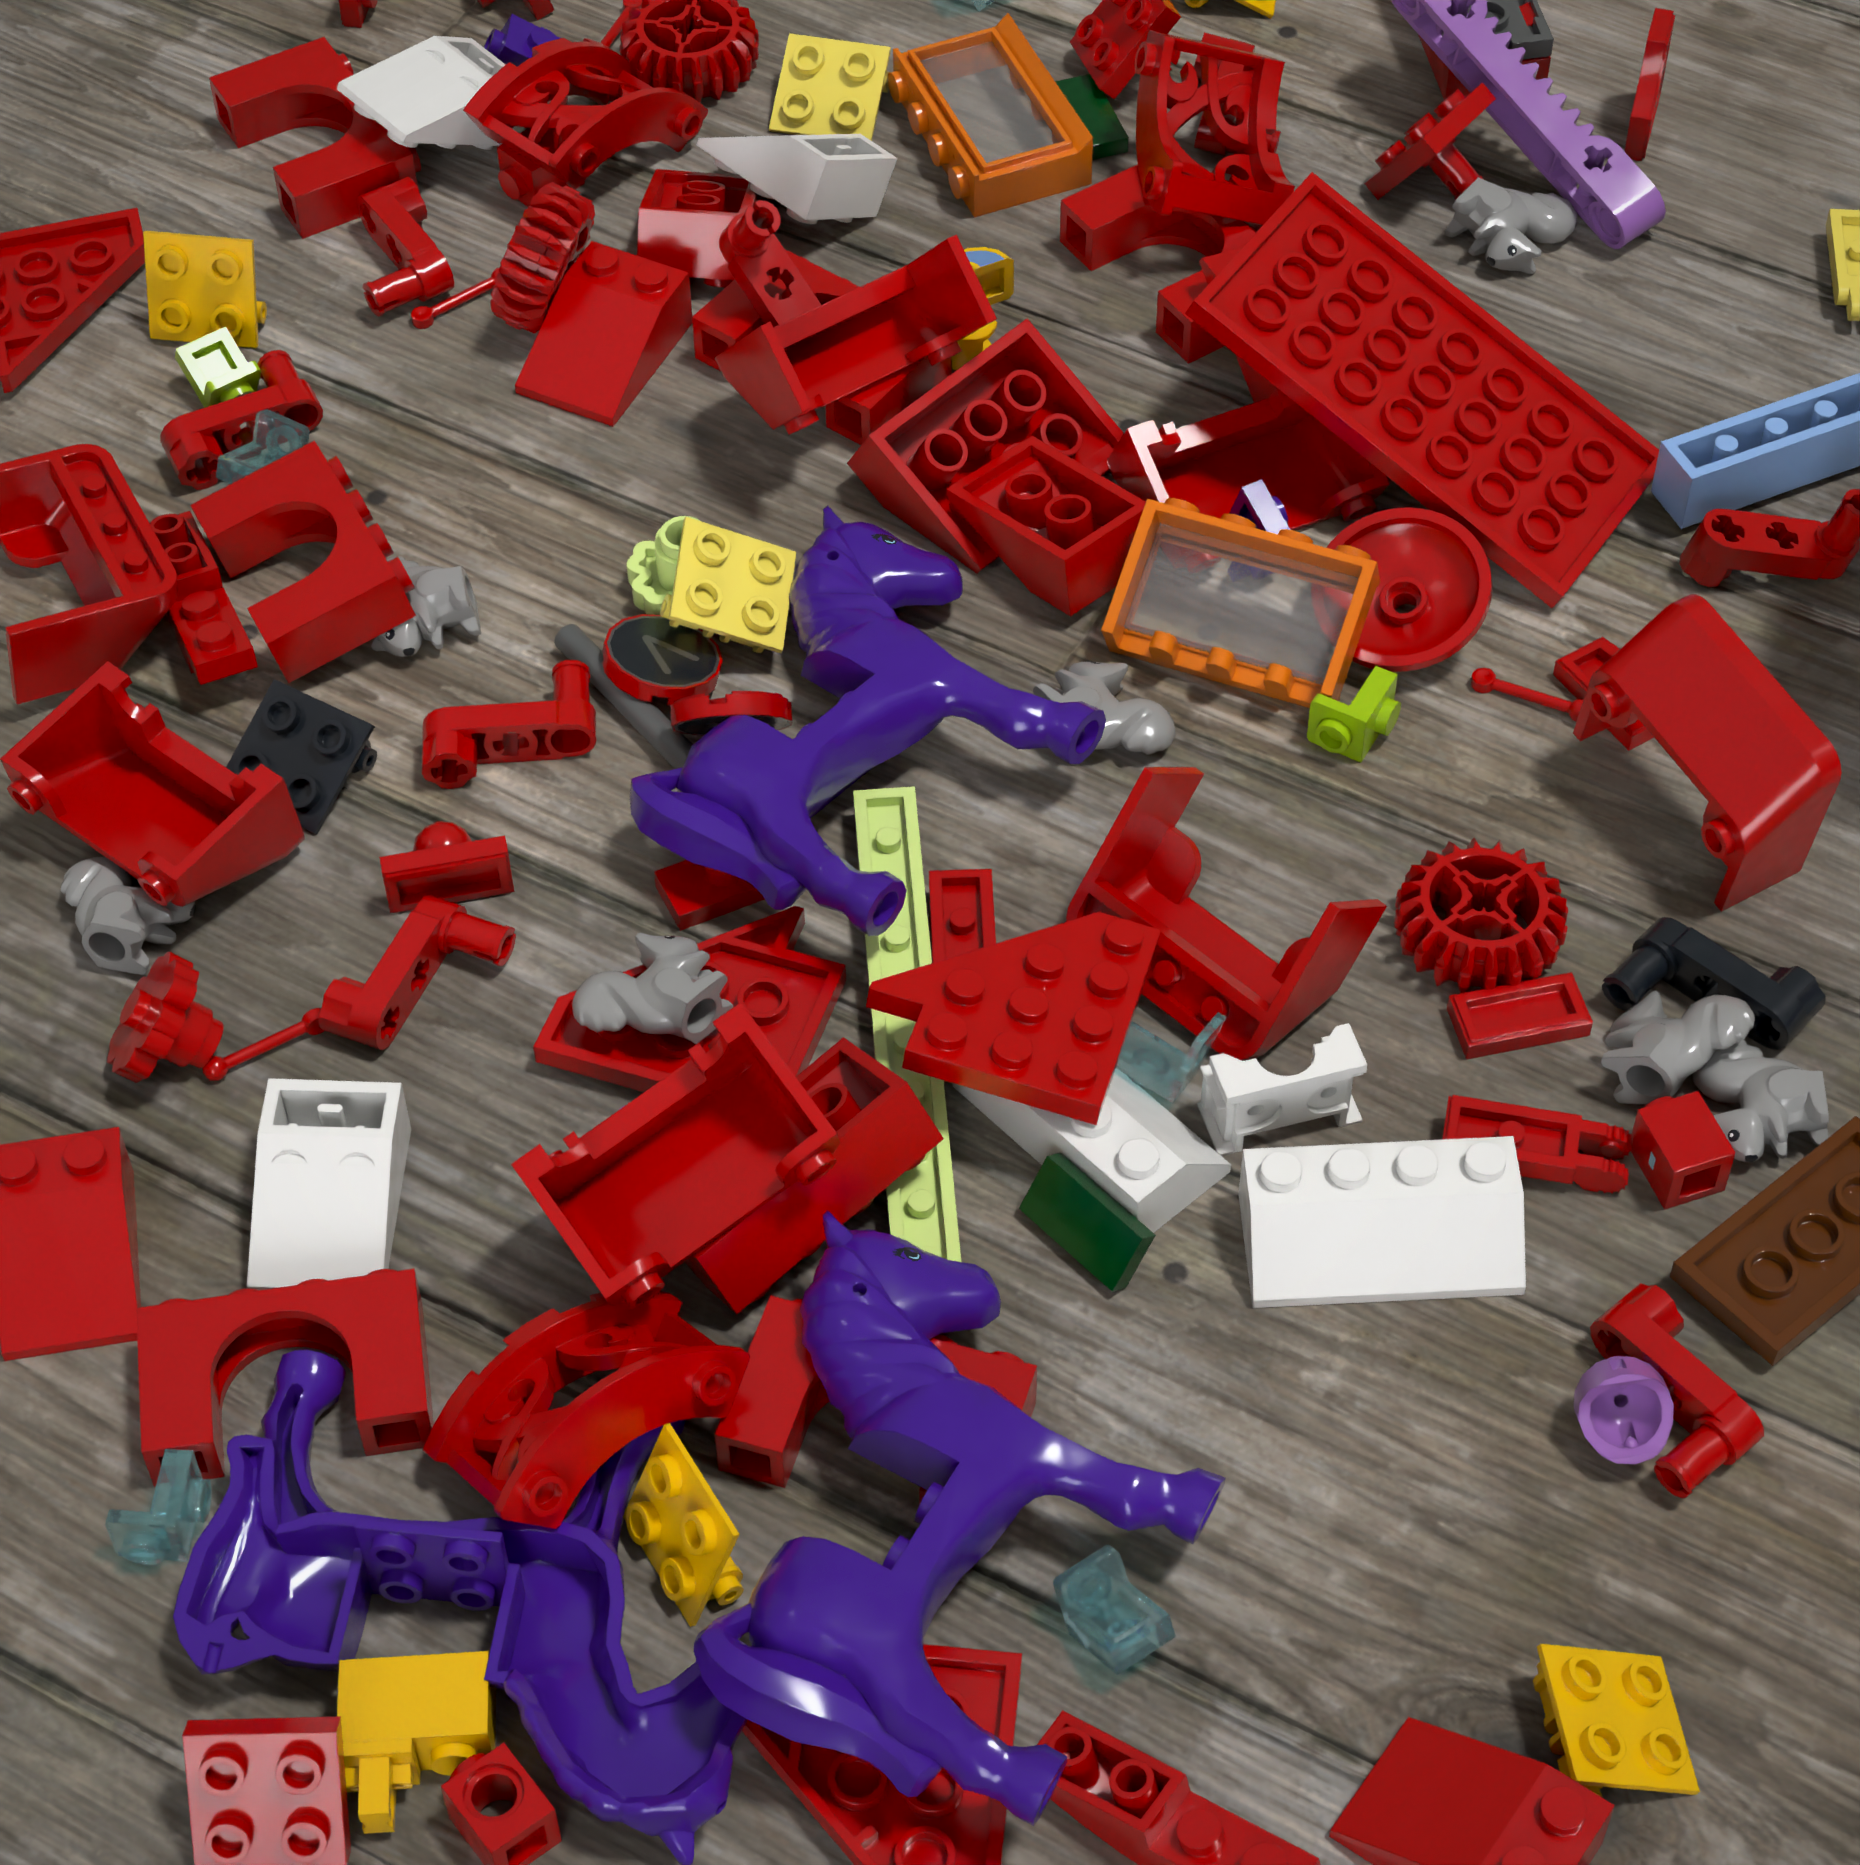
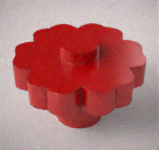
M167 952L164 956H160L155 960L147 977L144 976L138 981L122 1009L120 1024L110 1040L107 1063L113 1065V1073L138 1083L150 1076L158 1059H165L182 1068L188 1064L202 1068L211 1059L221 1040L224 1025L223 1022L213 1018V1012L210 1008L193 1001L197 992L199 971L193 969L192 962L172 952Z

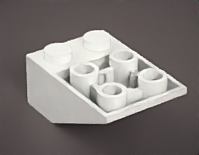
M433 36L338 83L337 90L354 103L355 111L366 118L376 120L388 130L387 136L400 145L415 148L418 146V143L436 144L448 149H453L456 145H473L480 149L491 150L493 146L502 144L486 136L463 111L477 91L506 65L472 38ZM515 126L513 129L521 133L524 127Z
M862 134L698 138L696 144L715 158L714 164L717 167L733 174H739L751 183L750 189L763 197L777 200L787 207L786 213L791 218L806 224H816L818 220L834 219L848 223L852 222L853 218L876 217L898 159Z
M268 1078L257 1135L247 1288L266 1290L298 1285L309 1279H325L329 1281L364 1276L375 1270L389 1268L411 1134V1125L402 1083Z

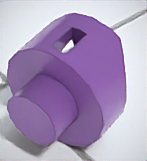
M1613 1356L1595 1363L1582 1375L1574 1392V1411L1584 1437L1598 1454L1616 1464H1638L1654 1458L1666 1445L1673 1425L1674 1404L1663 1377L1649 1363L1635 1357Z

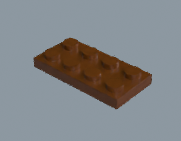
M1857 1116L1852 1118L1673 1262L1670 1278L1772 1366L1860 1294V1119Z

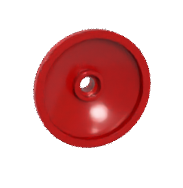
M1411 507L1375 512L1346 527L1326 547L1335 550L1338 545L1352 546L1368 553L1371 556L1370 560L1377 561L1380 584L1376 588L1352 659L1353 662L1371 669L1378 666L1391 672L1412 671L1432 666L1461 650L1475 636L1487 616L1492 598V577L1487 556L1479 541L1467 528L1444 514ZM1312 584V605L1317 623L1325 638L1335 648L1353 595ZM1403 604L1415 606L1408 613H1398L1396 611Z

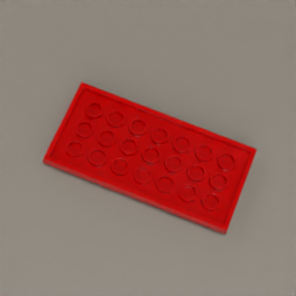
M1313 172L1309 174L1193 300L1185 313L1427 509L1444 514L1467 528L1479 541L1488 558L1550 608H1553L1565 595L1654 478L1659 454L1658 448Z

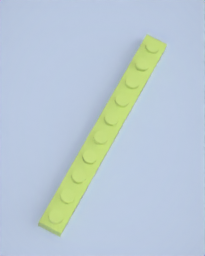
M915 786L853 790L859 871H888L902 880L907 890L903 908L893 924L878 936H868L864 933L869 987L873 981L932 963ZM871 1009L875 1060L909 1084L944 1138L925 1155L919 1165L904 1172L886 1188L889 1232L891 1235L904 1239L924 1251L947 1260L961 1262L944 1080L902 1068L905 1049L916 1024L915 1021Z

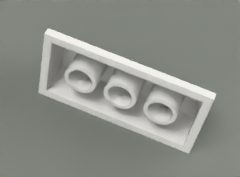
M1118 1067L1115 1069L1097 1125L953 1083V1087L1041 1165L1048 1155L1061 1152L1153 1233L1230 1173L1231 1164Z
M1513 1136L1243 1149L1238 1196L1252 1308L1525 1294L1524 1192Z

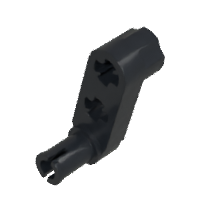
M1669 917L1659 918L1635 941L1632 946V954L1612 974L1607 975L1602 984V990L1607 999L1614 1006L1625 1011L1638 1004L1660 980L1668 983L1695 1002L1711 995H1728L1739 998L1750 1006L1755 1015L1754 1026L1747 1036L1767 1048L1776 1050L1784 1048L1823 1008L1826 996L1819 988L1816 978L1807 970L1799 966L1791 968L1780 967L1769 978L1694 928L1687 927L1683 923Z

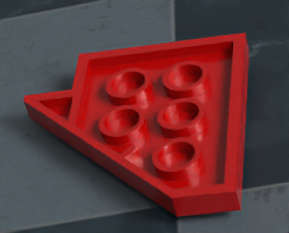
M138 208L0 233V381L4 393L13 392L145 263L144 235Z
M798 906L790 907L697 943L699 951H705L710 956V959L700 971L707 969L712 972L720 971L727 976L728 981L719 994L721 999L728 1000L733 1006L740 1002L743 1004L795 1077L809 1066L847 980L845 964L793 951L805 925L804 908ZM643 964L623 973L637 978L647 968ZM575 990L558 997L533 1046L537 1063L645 1092L691 1059L688 1050L696 1044L676 1035L643 1033L627 1024L620 1031L603 1030L598 1033L586 1026H581L573 1016L572 1002L577 991ZM717 1029L713 1030L699 1042L706 1053L710 1050L708 1047L710 1042L720 1035Z
M1096 912L873 981L869 987L866 1007L916 1022L905 1049L903 1069L1097 1125L1157 948L1161 929L1102 912Z
M923 1644L926 1660L945 1693L980 1727L998 1737L1008 1746H1014L1022 1653ZM747 1720L743 1727V1734L854 1865H1002L1008 1809L996 1799L963 1790L944 1768L922 1793L916 1797H907L896 1789L883 1772L866 1760L837 1750L794 1742L750 1720Z

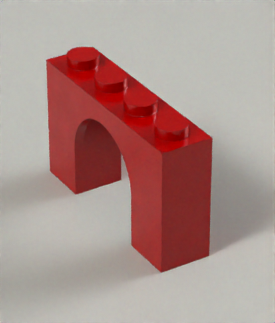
M325 37L209 77L217 119L237 148L300 127H327L345 134L338 141L323 149L273 167L280 208L302 239L360 218L356 200L359 195L381 186H387L408 176L417 185L416 173L421 171L420 159L415 148L406 147L391 140L387 136L388 130L376 120L366 118L356 112L354 103L337 90L338 83L354 75V72L344 53L338 55Z
M1138 164L1061 200L1060 242L1090 271L1098 269L1140 248L1159 244L1184 246L1194 249L1205 256L1242 248L1257 232L1255 228L1248 226L1241 220L1173 207L1170 217L1157 214L1148 203V200L1142 195ZM1203 270L1159 290L1157 297L1156 333L1188 364L1225 346L1185 314L1193 300L1208 285Z
M785 249L821 305L859 288V286L853 284L848 279L841 278L806 258ZM768 276L770 281L764 287L766 292L771 297L779 293V299L783 300L781 294L786 289L785 283L779 278L772 282V276ZM733 280L692 316L695 358L720 372L721 370L715 357L765 324L736 280ZM925 357L825 405L826 427L861 445L868 435L952 374V357L934 366H931L928 357Z
M315 440L190 505L230 578L296 545L309 542H329L335 544L330 555L314 572L247 608L288 683L416 616L406 596V593L415 589L402 562L398 557L389 562L386 558L393 555L394 552L378 523L369 527L365 525L373 521V517L357 489L346 493L347 490L353 487V484L337 456L327 461Z
M415 1268L399 1271L379 1269L364 1276L329 1281L325 1279H309L298 1285L266 1290L239 1289L231 1292L229 1295L195 1300L175 1298L166 1300L159 1305L136 1308L141 1453L154 1488L225 1477L222 1406L226 1392L234 1378L251 1362L265 1354L285 1348L307 1347L322 1350L337 1357L350 1368L353 1373L356 1421L366 1456L424 1448L434 1421L423 1304Z
M772 1295L769 1297L747 1352L750 1355V1361L728 1416L721 1418L715 1432L718 1470L785 1488L811 1421L820 1409L830 1402L827 1392L814 1369L811 1355L802 1344L804 1320L800 1307L803 1299L791 1301ZM937 1335L929 1339L952 1361L961 1375L993 1387L1029 1417L1032 1416L1037 1394V1365L1026 1363L1008 1352L995 1351L988 1353L957 1345L953 1340L943 1335ZM922 1487L919 1489V1505L927 1492Z

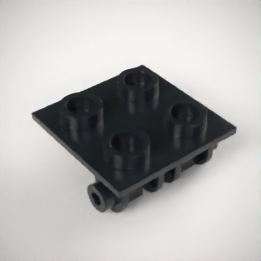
M273 679L226 768L238 775L245 767L254 771L260 764H263L284 778L302 828L318 834L350 772L357 773L360 770L368 772L374 766L377 759V751L371 748V743L368 739L375 726Z

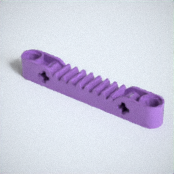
M1391 0L1398 12L1469 92L1482 82L1496 98L1485 110L1560 195L1571 202L1577 214L1607 246L1613 249H1620L1665 218L1666 209L1660 192L1624 150L1610 138L1592 135L1594 126L1591 123L1577 126L1576 123L1580 110L1578 108L1562 110L1567 96L1564 93L1549 95L1553 80L1550 77L1539 80L1535 79L1539 69L1537 62L1522 65L1526 50L1523 47L1508 49L1512 34L1510 32L1494 34L1499 20L1496 17L1485 18L1488 12L1486 0ZM1606 157H1607L1608 160H1607V163H1606V165H1605V167H1604L1603 164H1604L1605 159H1606Z

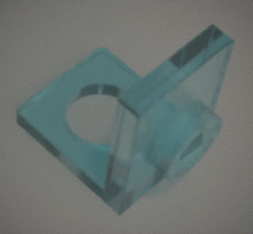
M1218 1012L1195 1038L1187 1054L1132 1021L1116 1068L1128 1075L1135 1084L1151 1089L1173 1103L1198 1073L1226 1017Z

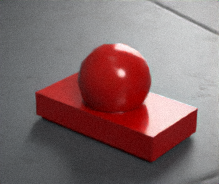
M437 821L424 827L416 836L413 851L379 857L390 913L414 910L418 902L427 894L454 903L515 892L505 835L472 841L466 830L453 822Z

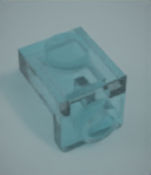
M268 409L258 412L255 419L253 441L219 456L216 478L232 484L303 447L309 441V428Z
M165 1449L150 1512L115 1509L108 1511L105 1526L117 1555L143 1565H156L164 1560L188 1561L196 1523L206 1522L212 1498L211 1482L209 1479L202 1478L194 1451Z
M1105 1545L1058 1575L1053 1581L1069 1635L1116 1675L1143 1660L1147 1655L1176 1637L1170 1615L1128 1581L1121 1555L1110 1545Z

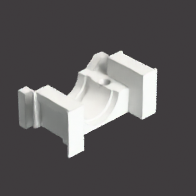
M1349 1023L1336 1026L1330 1036L1321 1037V1043L1313 1044L1312 1053L1314 1058H1311V1065L1305 1071L1296 1075L1281 1076L1273 1074L1264 1069L1256 1058L1242 1061L1224 1053L1210 1056L1209 1064L1200 1066L1203 1082L1201 1102L1197 1103L1216 1152L1221 1156L1240 1152L1243 1149L1244 1136L1330 1115L1334 1116L1338 1127L1362 1122L1363 1119L1351 1091L1353 1077L1366 1073L1367 1062Z

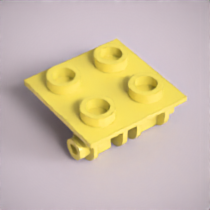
M789 33L769 131L793 135L862 134L872 141L882 92L888 93L889 72L887 71L891 47Z
M685 517L672 595L667 594L665 596L660 616L669 619V625L677 628L679 625L695 630L700 628L703 629V636L711 638L716 633L720 635L719 639L721 642L728 643L731 639V641L753 647V651L756 653H762L764 649L782 653L796 551Z

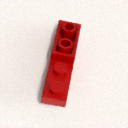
M191 512L164 514L154 518L150 525L177 573L178 597L166 613V616L191 674L195 673L199 684L203 685L257 668L258 664L253 646L223 587L218 566Z
M1063 1710L1037 1744H1046L1068 1757L1062 1776L1050 1799L1085 1828L1138 1865H1321L1318 1857L1190 1791L1186 1774Z

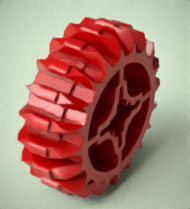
M642 0L641 8L629 10V19L622 23V31L620 33L621 45L619 46L620 55L629 61V73L653 88H672L686 93L698 102H701L702 98L709 96L720 100L722 91L737 92L739 82L750 81L751 71L757 68V59L759 57L758 29L755 27V21L750 17L749 8L739 7L737 0Z
M551 182L538 190L537 194L532 197L529 207L524 210L519 224L515 227L511 241L507 244V250L500 262L501 266L494 279L495 286L491 292V310L495 316L506 321L505 324L518 330L525 329L534 334L540 330L565 273L585 250L590 239V231L594 225L595 209L592 200L581 196V192L566 185L562 187Z
M1475 838L1467 845V849H1460L1449 841L1445 849L1442 850V855L1427 850L1425 857L1421 860V865H1411L1409 872L1405 875V882L1402 883L1401 889L1397 891L1394 927L1396 935L1401 937L1402 955L1414 956L1413 962L1415 963L1417 973L1434 970L1433 977L1437 987L1449 980L1457 982L1460 993L1466 992L1470 986H1477L1482 989H1495L1496 985L1506 984L1516 986L1521 983V980L1538 979L1542 974V970L1551 969L1553 963L1557 960L1560 947L1565 943L1568 929L1565 925L1568 915L1567 899L1561 897L1559 879L1547 877L1545 862L1527 864L1524 848L1509 854L1504 852L1500 840L1491 849L1481 848ZM1438 905L1446 911V919L1443 921L1438 918L1433 910ZM1520 913L1528 925L1527 928L1523 929L1516 923V914Z

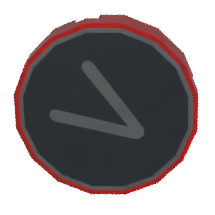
M640 614L620 620L609 629L602 650L604 673L617 688L645 702H652L653 696L668 698L667 705H671L674 701L691 695L705 693V696L709 695L715 690L723 662L718 644L712 638L703 636L702 629L695 630L682 625L675 628L669 625V619L654 614Z
M732 691V694H725L724 698L712 700L709 699V695L705 696V693L680 698L670 705L672 730L683 734L704 736L730 716L748 715L765 722L776 730H782L793 725L792 702H789L788 698L778 693Z

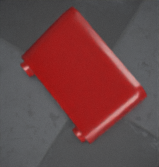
M1277 387L1267 399L1177 429L1174 423L1170 422L1162 425L1158 431L1154 420L1129 427L1107 460L1115 483L1142 500L1147 501V499L1165 503L1167 498H1176L1195 505L1199 509V513L1220 519L1223 514H1229L1242 487L1262 479L1271 496L1279 498L1284 505L1288 516V526L1290 530L1294 531L1339 515L1343 516L1344 521L1362 517L1376 508L1374 499L1381 495L1390 484L1383 472ZM1161 542L1160 549L1175 569L1187 568L1189 574H1197L1208 570L1222 560L1215 556Z
M108 661L0 758L12 782L7 787V790L22 809L32 815L39 810L138 879L140 886L148 896L162 906H166L171 902L176 906L184 907L286 858L305 839L284 778L263 764H260L254 771L245 767L238 775L168 729L157 707L151 703L145 708L138 703L135 704L129 698L126 688L132 684L130 676Z
M741 1002L712 1022L720 1035L708 1045L710 1050L707 1053L700 1043L688 1050L691 1056L688 1062L580 1138H578L574 1131L564 1137L563 1141L569 1150L565 1152L558 1150L547 1155L539 1144L511 1164L602 1295L612 1306L626 1302L630 1309L644 1304L665 1286L661 1279L798 1180L803 1186L811 1184L825 1175L837 1162L832 1155L840 1143L837 1132Z

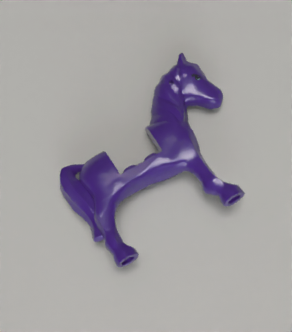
M827 505L823 509V531L816 538L813 546L803 554L796 564L789 593V607L792 610L791 620L797 634L799 647L806 652L801 676L840 698V700L814 723L805 725L794 739H791L765 722L748 715L730 716L691 746L682 768L654 772L632 778L629 795L631 815L638 829L659 845L694 864L719 870L751 883L763 895L767 904L775 910H783L792 906L807 890L820 906L846 915L858 930L868 936H878L893 924L903 908L907 892L903 881L888 871L866 872L856 870L824 842L812 824L811 818L873 767L898 755L924 738L945 717L965 718L982 726L1017 750L1049 748L1057 757L1069 764H1080L1092 754L1102 738L1106 717L1104 710L1082 701L1060 703L1024 691L1010 689L957 660L927 634L899 620L894 611L895 608L913 605H944L959 599L963 593V579L959 568L948 557L924 551L904 543L890 532L876 525L865 522L844 523Z
M827 1210L823 1214V1225L828 1249L825 1250L815 1270L812 1284L804 1292L800 1307L804 1320L802 1344L811 1355L814 1369L827 1392L830 1404L838 1408L844 1415V1428L849 1437L852 1438L848 1449L927 1490L914 1518V1522L920 1525L910 1540L901 1535L895 1540L883 1565L850 1548L823 1538L801 1536L786 1541L765 1568L752 1591L749 1603L715 1619L697 1635L693 1652L702 1679L721 1704L742 1717L794 1742L833 1749L866 1760L883 1772L896 1789L907 1797H916L922 1793L944 1768L963 1790L982 1794L1000 1801L1015 1817L1034 1826L1052 1797L1067 1764L1068 1757L1046 1744L1027 1747L1008 1746L998 1737L980 1727L954 1703L934 1676L923 1650L924 1636L935 1613L960 1578L993 1547L1021 1509L1035 1498L1044 1495L1064 1497L1085 1506L1103 1519L1111 1522L1114 1526L1127 1531L1164 1525L1175 1536L1194 1544L1219 1499L1226 1478L1200 1468L1180 1474H1168L1115 1462L1045 1428L993 1387L961 1375L952 1361L929 1339L940 1333L983 1328L999 1316L1001 1298L990 1274L975 1264L947 1260L924 1251L912 1243L891 1234L877 1232L872 1229L848 1230ZM747 1632L752 1646H748L739 1640Z
M294 1350L282 1355L274 1378L275 1394L268 1410L261 1419L264 1438L246 1434L234 1436L228 1441L226 1451L230 1462L229 1487L215 1515L194 1544L179 1587L173 1619L179 1641L200 1673L205 1675L230 1672L271 1656L286 1666L339 1672V1660L354 1659L357 1654L372 1594L382 1595L386 1599L398 1603H415L420 1599L448 1601L464 1609L474 1611L487 1610L492 1606H498L499 1611L484 1680L489 1682L491 1688L505 1689L506 1694L517 1704L522 1725L535 1743L541 1758L552 1771L557 1785L572 1799L583 1803L601 1821L623 1822L629 1827L649 1836L658 1835L670 1849L679 1864H693L694 1832L719 1814L726 1806L733 1765L732 1750L748 1719L717 1700L703 1681L697 1661L670 1683L643 1693H637L633 1686L629 1665L621 1646L622 1623L625 1611L623 1566L617 1555L621 1524L638 1470L650 1457L664 1425L632 1440L604 1462L580 1490L574 1508L556 1529L507 1521L501 1517L439 1522L397 1520L338 1512L327 1505L317 1492L312 1478L310 1462L315 1421L325 1410L338 1402L346 1370L336 1359L320 1352ZM686 1419L670 1423L678 1436L683 1431ZM239 1624H241L247 1638L246 1640H238L232 1637V1633Z

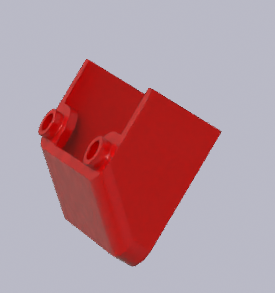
M956 234L936 245L906 266L774 328L771 321L761 325L717 355L715 360L724 378L773 430L784 426L788 435H791L819 421L820 419L815 410L925 357H928L931 366H934L962 352L958 341L995 321L997 318Z
M77 444L0 463V544L6 556L13 563L29 568H40L61 562L84 606L5 627L13 698L18 705L76 689L107 661L122 670L177 600V573L115 460L106 449L92 444Z
M1690 594L1667 605L1593 673L1573 734L1581 742L1611 726L1622 729L1636 722L1638 718L1708 801L1703 815L1702 840L1707 850L1714 857L1720 858L1728 867L1714 901V904L1722 912L1801 871L1839 785L1842 769L1834 746L1711 604L1700 595Z
M1144 767L1068 906L1066 922L1096 912H1102L1161 929L1157 948L1141 994L1219 1054L1224 1053L1239 1060L1260 1057L1338 991L1387 906L1378 899L1330 902L1310 937L1301 938L1292 943L1278 964L1188 897L1200 876L1201 856L1196 844L1175 826L1204 773L1196 767Z

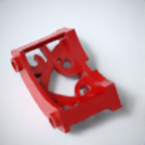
M1151 30L1148 32L1146 42L1140 44L1135 57V72L1140 75L1136 112V152L1142 184V195L1148 200V203L1157 214L1170 217L1173 207L1246 221L1258 231L1294 192L1295 186L1286 178L1278 154L1268 152L1267 134L1272 135L1276 131L1278 96L1285 62L1258 53L1241 51ZM1173 50L1200 56L1202 86L1198 87L1196 70L1188 61H1186L1180 71L1181 83H1176L1172 80L1169 72ZM1217 59L1244 65L1243 71L1218 78ZM1204 111L1205 121L1212 135L1225 147L1234 151V155L1221 159L1212 172L1192 159L1174 138V134L1186 122ZM1227 114L1235 116V126L1228 124L1224 116ZM1225 174H1231L1228 181L1225 180Z
M560 38L533 47L531 58L524 61L518 67L511 62L506 64L477 91L463 109L486 136L499 144L506 145L564 181L575 190L604 161L631 145L653 141L664 143L676 152H680L687 142L700 131L703 120L708 114L707 108L686 93L672 88H653L629 73V61L602 43L588 38H584L583 42H571L566 38ZM568 96H584L597 105H567ZM515 126L531 128L529 137L523 136L513 128ZM549 128H555L554 154L538 145Z
M660 1291L653 1298L633 1309H630L626 1302L616 1306L610 1305L601 1292L590 1295L591 1302L578 1305L561 1313L552 1308L528 1321L504 1338L502 1341L507 1347L489 1362L479 1375L471 1370L451 1395L434 1423L423 1451L434 1461L447 1463L494 1506L495 1513L503 1520L556 1529L561 1525L571 1504L588 1479L614 1453L632 1440L662 1425L679 1420L727 1417L750 1361L749 1353L740 1347L717 1345L679 1317L678 1313L683 1302L669 1292ZM618 1369L591 1386L567 1406L548 1410L554 1394L564 1386L595 1371Z

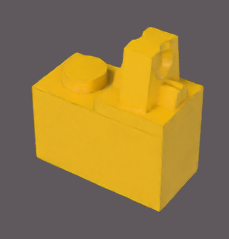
M489 1651L339 1660L337 1716H341L347 1792H359L358 1816L360 1822L363 1823L362 1830L364 1834L395 1832L397 1789H411L413 1785H420L421 1771L433 1770L438 1774L451 1776L454 1769L470 1756L478 1753L487 1754L495 1749L496 1688H491L489 1682L484 1680Z

